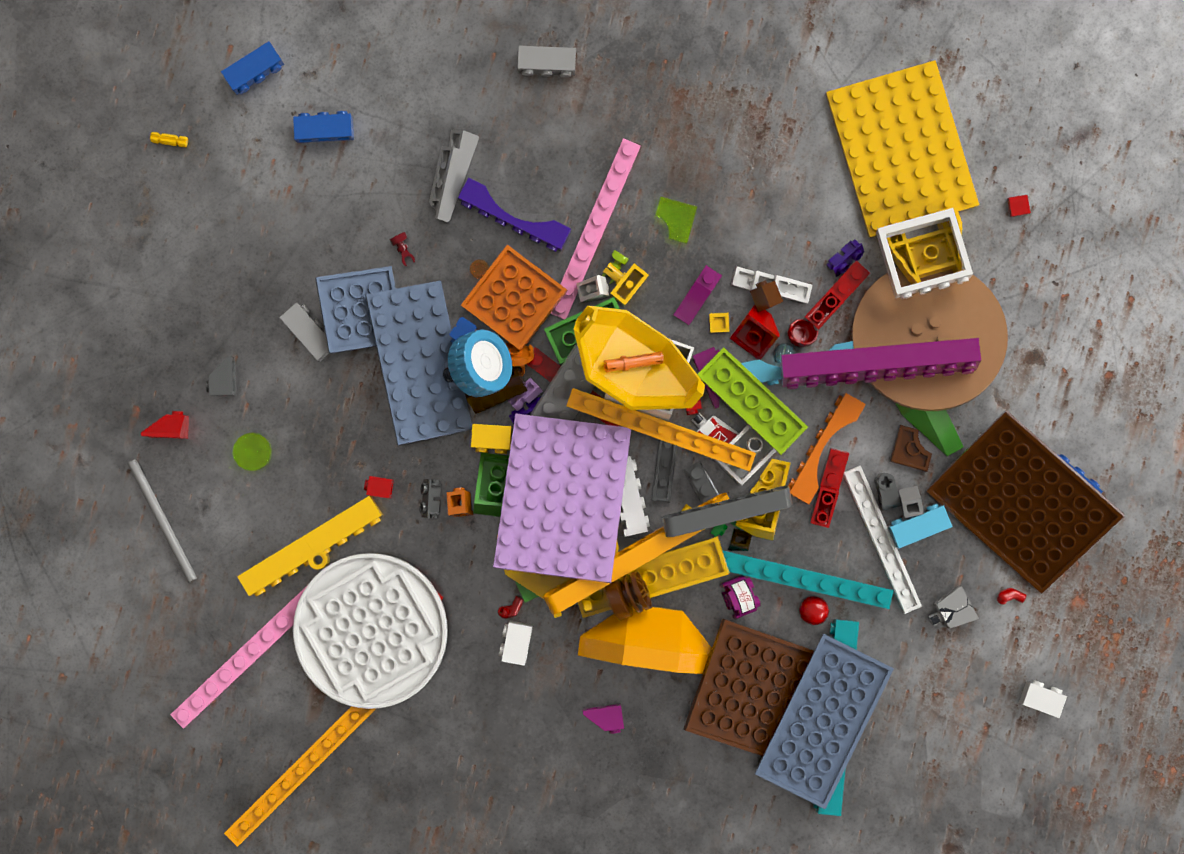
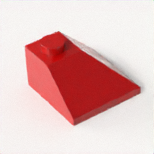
M754 305L730 339L756 359L761 360L779 338L780 334L772 314L766 310L758 312L756 305Z
M172 411V415H164L143 430L141 436L188 439L189 416L183 415L184 412Z

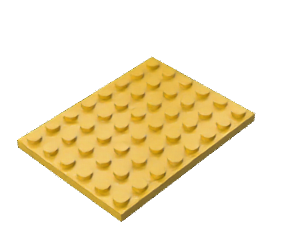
M936 60L825 93L869 238L877 236L876 231L878 228L936 213L939 210L952 206H957L958 212L979 206Z

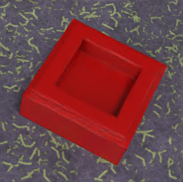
M1028 195L1007 198L1010 217L1031 213Z

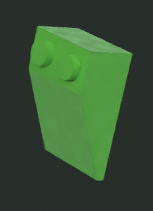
M481 453L473 514L501 517L509 456Z

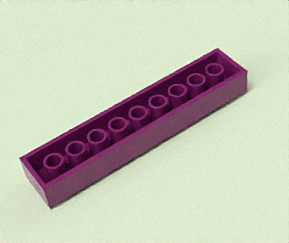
M979 338L785 354L781 355L780 362L782 387L797 389L798 386L806 385V387L812 388L817 387L818 384L834 386L838 382L855 384L861 380L871 383L875 382L876 379L892 381L896 377L913 379L919 375L929 378L934 377L935 374L951 376L954 375V372L971 374L977 370L981 362Z

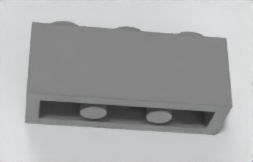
M519 46L518 73H522L524 76H532L533 73H539L544 77H550L552 74H560V77L575 75L576 48Z
M296 302L280 316V319L316 360L320 362L329 354L326 336L321 329L324 326L317 318L313 320L309 316L311 311L305 304L300 305Z

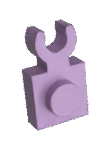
M531 377L525 382L528 391L508 400L516 411L520 410L525 402L529 404L542 392V389Z

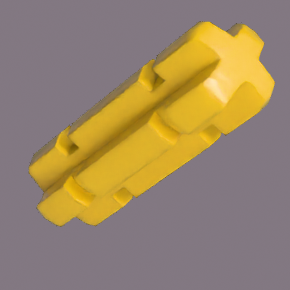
M151 132L150 135L152 143L159 144L160 142L164 145H178L185 148L188 145V138L185 136L178 137L177 135L159 134L158 132Z

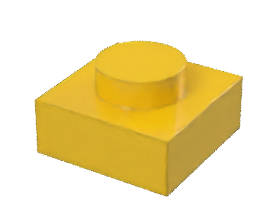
M729 313L709 314L710 333L730 332Z

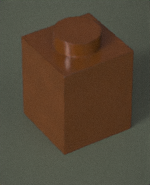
M764 280L755 284L757 288L750 290L758 312L783 302L775 280L769 283Z

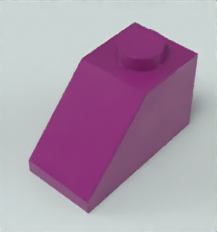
M621 703L583 709L585 717L604 731H609V734L620 733V729H624Z

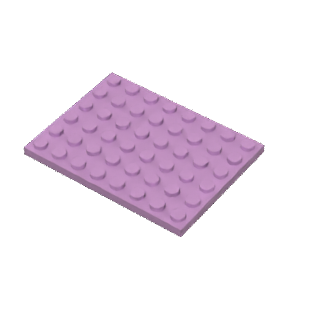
M515 414L493 568L611 583L631 429Z

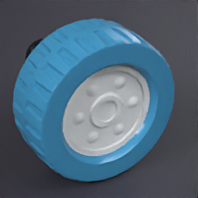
M484 329L475 330L460 336L453 342L448 353V367L443 370V378L447 382L454 381L457 387L467 395L473 397L487 396L500 391L509 382L512 374V359L506 344L498 335Z

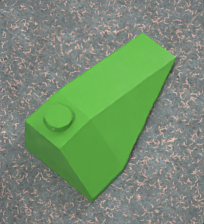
M895 403L901 415L946 456L964 447L946 410L920 411Z

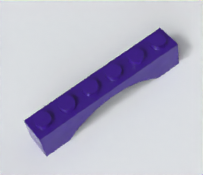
M469 177L458 197L461 205L471 210L473 207L479 210L478 214L486 218L491 216L495 218L497 224L504 227L507 224L513 227L512 231L519 235L525 233L529 235L531 241L538 244L541 241L547 244L546 248L553 252L557 250L562 251L571 233V228L555 220L529 222L511 216L495 203L485 185Z

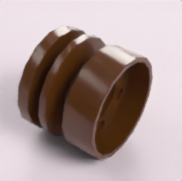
M637 570L631 573V577L628 574L624 575V584L620 579H617L605 586L610 607L620 621L633 616V607L638 613L643 612V609L649 610L652 608L649 589Z

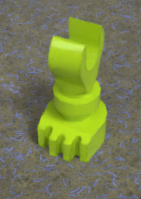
M616 250L612 253L615 261L611 263L620 270L621 264L626 265L629 258Z

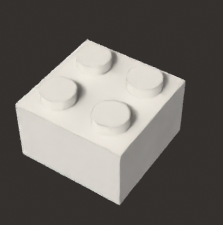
M511 620L509 624H505L502 637H506L505 644H501L499 656H502L503 662L525 666L533 628L532 624Z

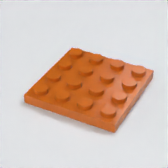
M507 245L462 302L461 306L517 349L523 350L568 290Z

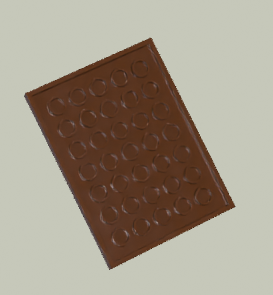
M1007 410L926 491L941 505H944L953 516L1041 594L1124 517V513Z

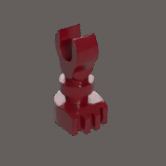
M403 232L389 240L392 246L397 245V251L402 255V263L407 266L405 258L410 256L415 263V257L408 252V246L403 242L407 239L406 233Z

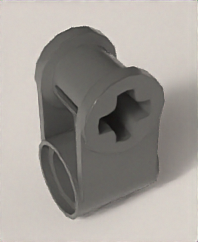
M889 473L878 474L875 478V485L881 510L900 507L901 499L894 476ZM884 477L886 479H889V482L886 483V486L884 484H881V481L884 480Z

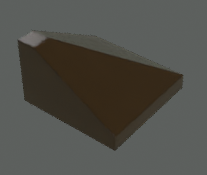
M734 528L728 550L748 551L752 535Z

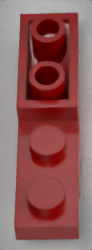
M856 260L806 314L805 318L819 330L868 277L870 272Z
M830 447L815 498L811 524L829 528L849 458V452Z

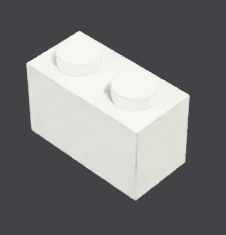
M1033 680L1032 683L1026 681L1019 703L1060 718L1067 696L1063 695V690L1052 686L1050 690L1044 688V683Z

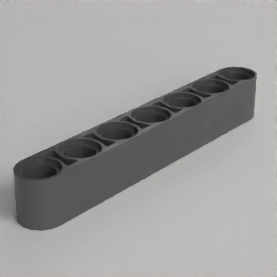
M789 486L776 487L665 515L662 517L665 536H679L792 507Z

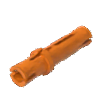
M661 351L631 357L624 355L617 359L604 360V363H606L604 364V370L606 373L618 370L628 371L632 368L663 364L661 360H664Z

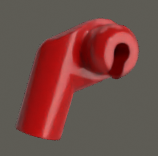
M1007 588L998 594L997 601L1002 605L1012 599L1023 603L1027 595L1014 588Z
M515 596L512 605L502 606L498 609V615L504 619L517 616L524 600Z

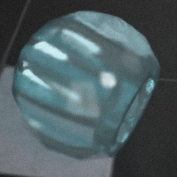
M782 343L775 348L773 359L775 362L780 363L781 355L797 354L796 349L791 344Z

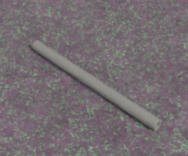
M134 459L127 464L187 581L191 582L197 579L137 460Z

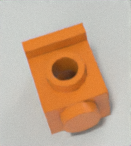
M454 488L453 492H447L449 516L463 517L473 515L469 491H466L465 488Z

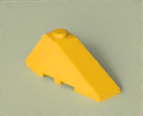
M771 459L761 474L760 479L751 489L750 494L786 486L791 463ZM780 510L736 521V526L755 537L773 541Z

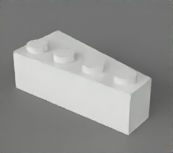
M628 456L620 512L625 537L648 532L647 527H650L648 515L644 516L643 508H646L644 497H640L638 491L642 489L640 479L635 478L634 471H637L635 459L631 460V456Z

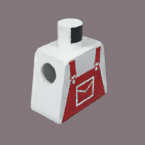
M698 413L691 420L699 428L696 432L726 443H730L739 434L714 415L706 420Z

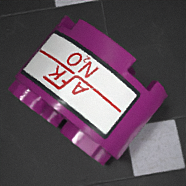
M741 575L720 584V587L725 590L721 593L728 611L733 610L734 614L732 617L735 620L757 611V607L761 606L758 596H754L752 591L754 585L750 577L745 578Z

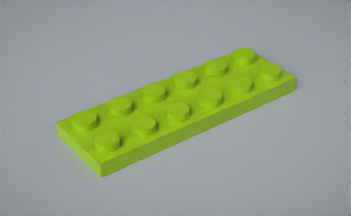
M724 347L697 374L713 392L780 455L808 428L801 419Z

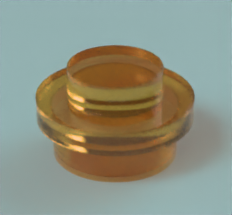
M481 259L475 260L470 266L472 276L481 279L489 269L487 262Z

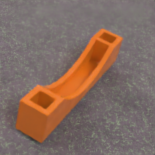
M847 393L837 397L834 403L836 406L833 413H828L825 418L827 424L824 429L820 428L815 436L818 440L814 446L810 445L805 454L808 456L806 461H801L796 470L798 472L795 479L792 478L788 484L791 496L807 505L810 504L819 488L817 467L824 446L838 430L857 421L866 405Z

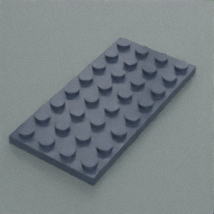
M441 281L366 294V302L397 445L471 431L472 423L465 393L457 387L454 381L447 382L443 378V370L448 367V353L452 346L450 342L452 338L449 335L452 330Z
M822 634L755 774L826 809L894 668Z

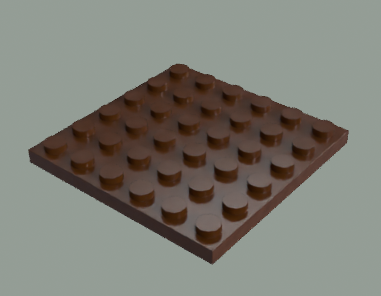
M722 619L683 729L763 756L814 650Z

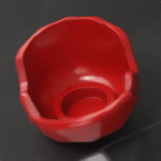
M798 319L789 325L787 335L793 345L803 348L810 346L817 340L818 330H815L813 324L809 321Z
M817 596L806 597L801 602L799 608L802 620L810 625L823 624L828 619L830 612L827 602Z

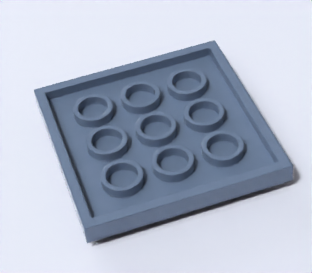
M392 266L316 277L315 281L329 354L376 347L365 295L396 289Z

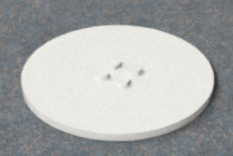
M376 553L357 554L330 564L308 584L295 611L293 639L303 670L314 685L323 693L340 703L352 707L365 709L384 708L412 697L431 680L437 671L447 644L446 613L436 589L418 569L401 559L389 555Z

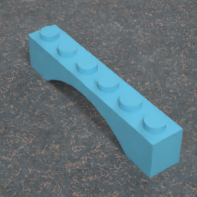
M853 341L835 344L829 351L854 349ZM760 359L741 363L761 383L767 382L768 386L779 384L778 380H782L780 367L767 364Z

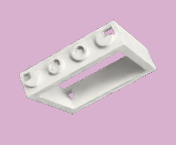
M953 208L884 226L876 231L895 298L907 299L917 292L926 294L931 292L932 288L944 289L954 282L963 284V282L969 281V278L973 275ZM949 221L964 271L901 287L887 238Z

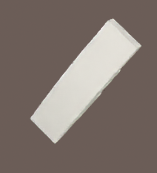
M737 266L734 269L731 286L753 290L757 288L755 284L766 280L769 283L775 280L783 299L806 304L809 302L813 286L811 284Z

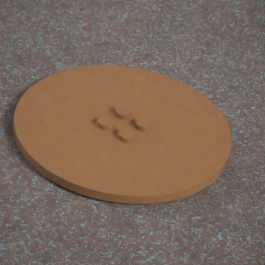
M896 268L901 287L911 285L901 270ZM950 269L920 278V280L923 282L953 274V270ZM886 273L867 290L861 299L852 327L854 349L979 338L981 362L974 373L962 374V372H954V375L951 376L935 374L934 377L929 378L919 375L913 379L896 377L892 381L876 379L875 382L870 383L889 400L901 406L920 411L952 409L970 402L979 396L999 373L1008 345V331L1003 310L991 290L974 275L969 278V281L963 282V284L954 282L944 289L936 287L932 288L929 293L920 294L917 292L912 294L910 298L901 299V297L895 298L889 275Z

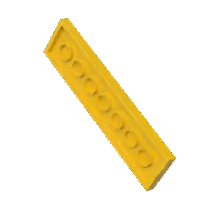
M718 536L665 552L628 573L630 577L631 573L636 570L640 573L649 589L650 598L730 574ZM605 587L590 595L592 610L585 611L583 600L578 602L582 618L612 610L606 596Z

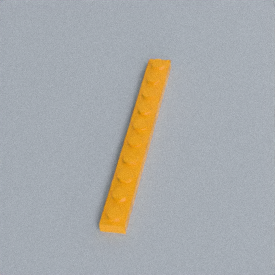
M572 388L566 407L746 471H750L756 455L755 452L637 410H630L625 406Z
M351 706L224 834L238 847L376 708L365 709Z

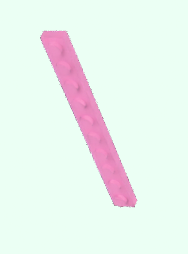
M623 138L562 279L561 285L568 291L550 313L551 315L563 320L567 319L578 294L576 283L584 280L641 145Z
M306 587L170 714L183 729L293 626L295 611Z

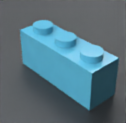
M936 503L926 507L928 511H925L922 515L912 516L905 520L898 518L891 521L892 525L888 526L896 548H902L951 528L952 524L944 505L938 506Z

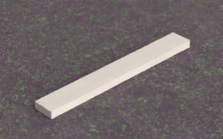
M861 465L845 471L843 475L903 614L922 607Z

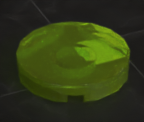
M244 434L234 444V460L238 466L245 470H260L271 459V444L261 434Z

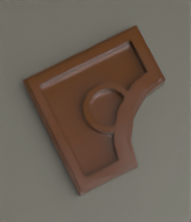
M899 425L889 462L928 472L932 453L925 450L921 445L918 429Z

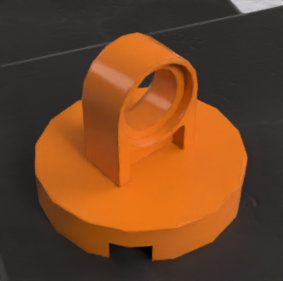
M505 343L511 355L512 366H520L522 368L520 372L523 376L525 374V364L534 358L533 346L529 344L523 350H519L511 343Z

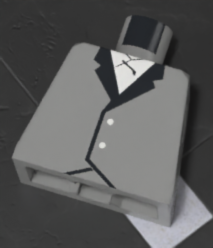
M960 585L955 586L934 603L937 612L928 616L933 626L943 622L946 628H953L979 619L963 587Z

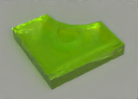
M660 197L655 216L661 218L667 224L669 239L685 244L688 243L697 206Z

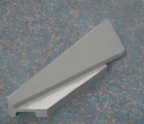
M451 130L449 147L441 146L429 199L430 206L436 210L435 218L438 220L449 222L479 140L478 135L464 130Z

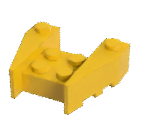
M952 206L946 209L939 210L943 211L950 208L954 209L955 216L962 236V221L957 206ZM949 221L937 224L939 229L937 231L910 239L906 238L905 233L887 238L894 263L911 285L920 283V278L952 269L953 273L962 271V262Z

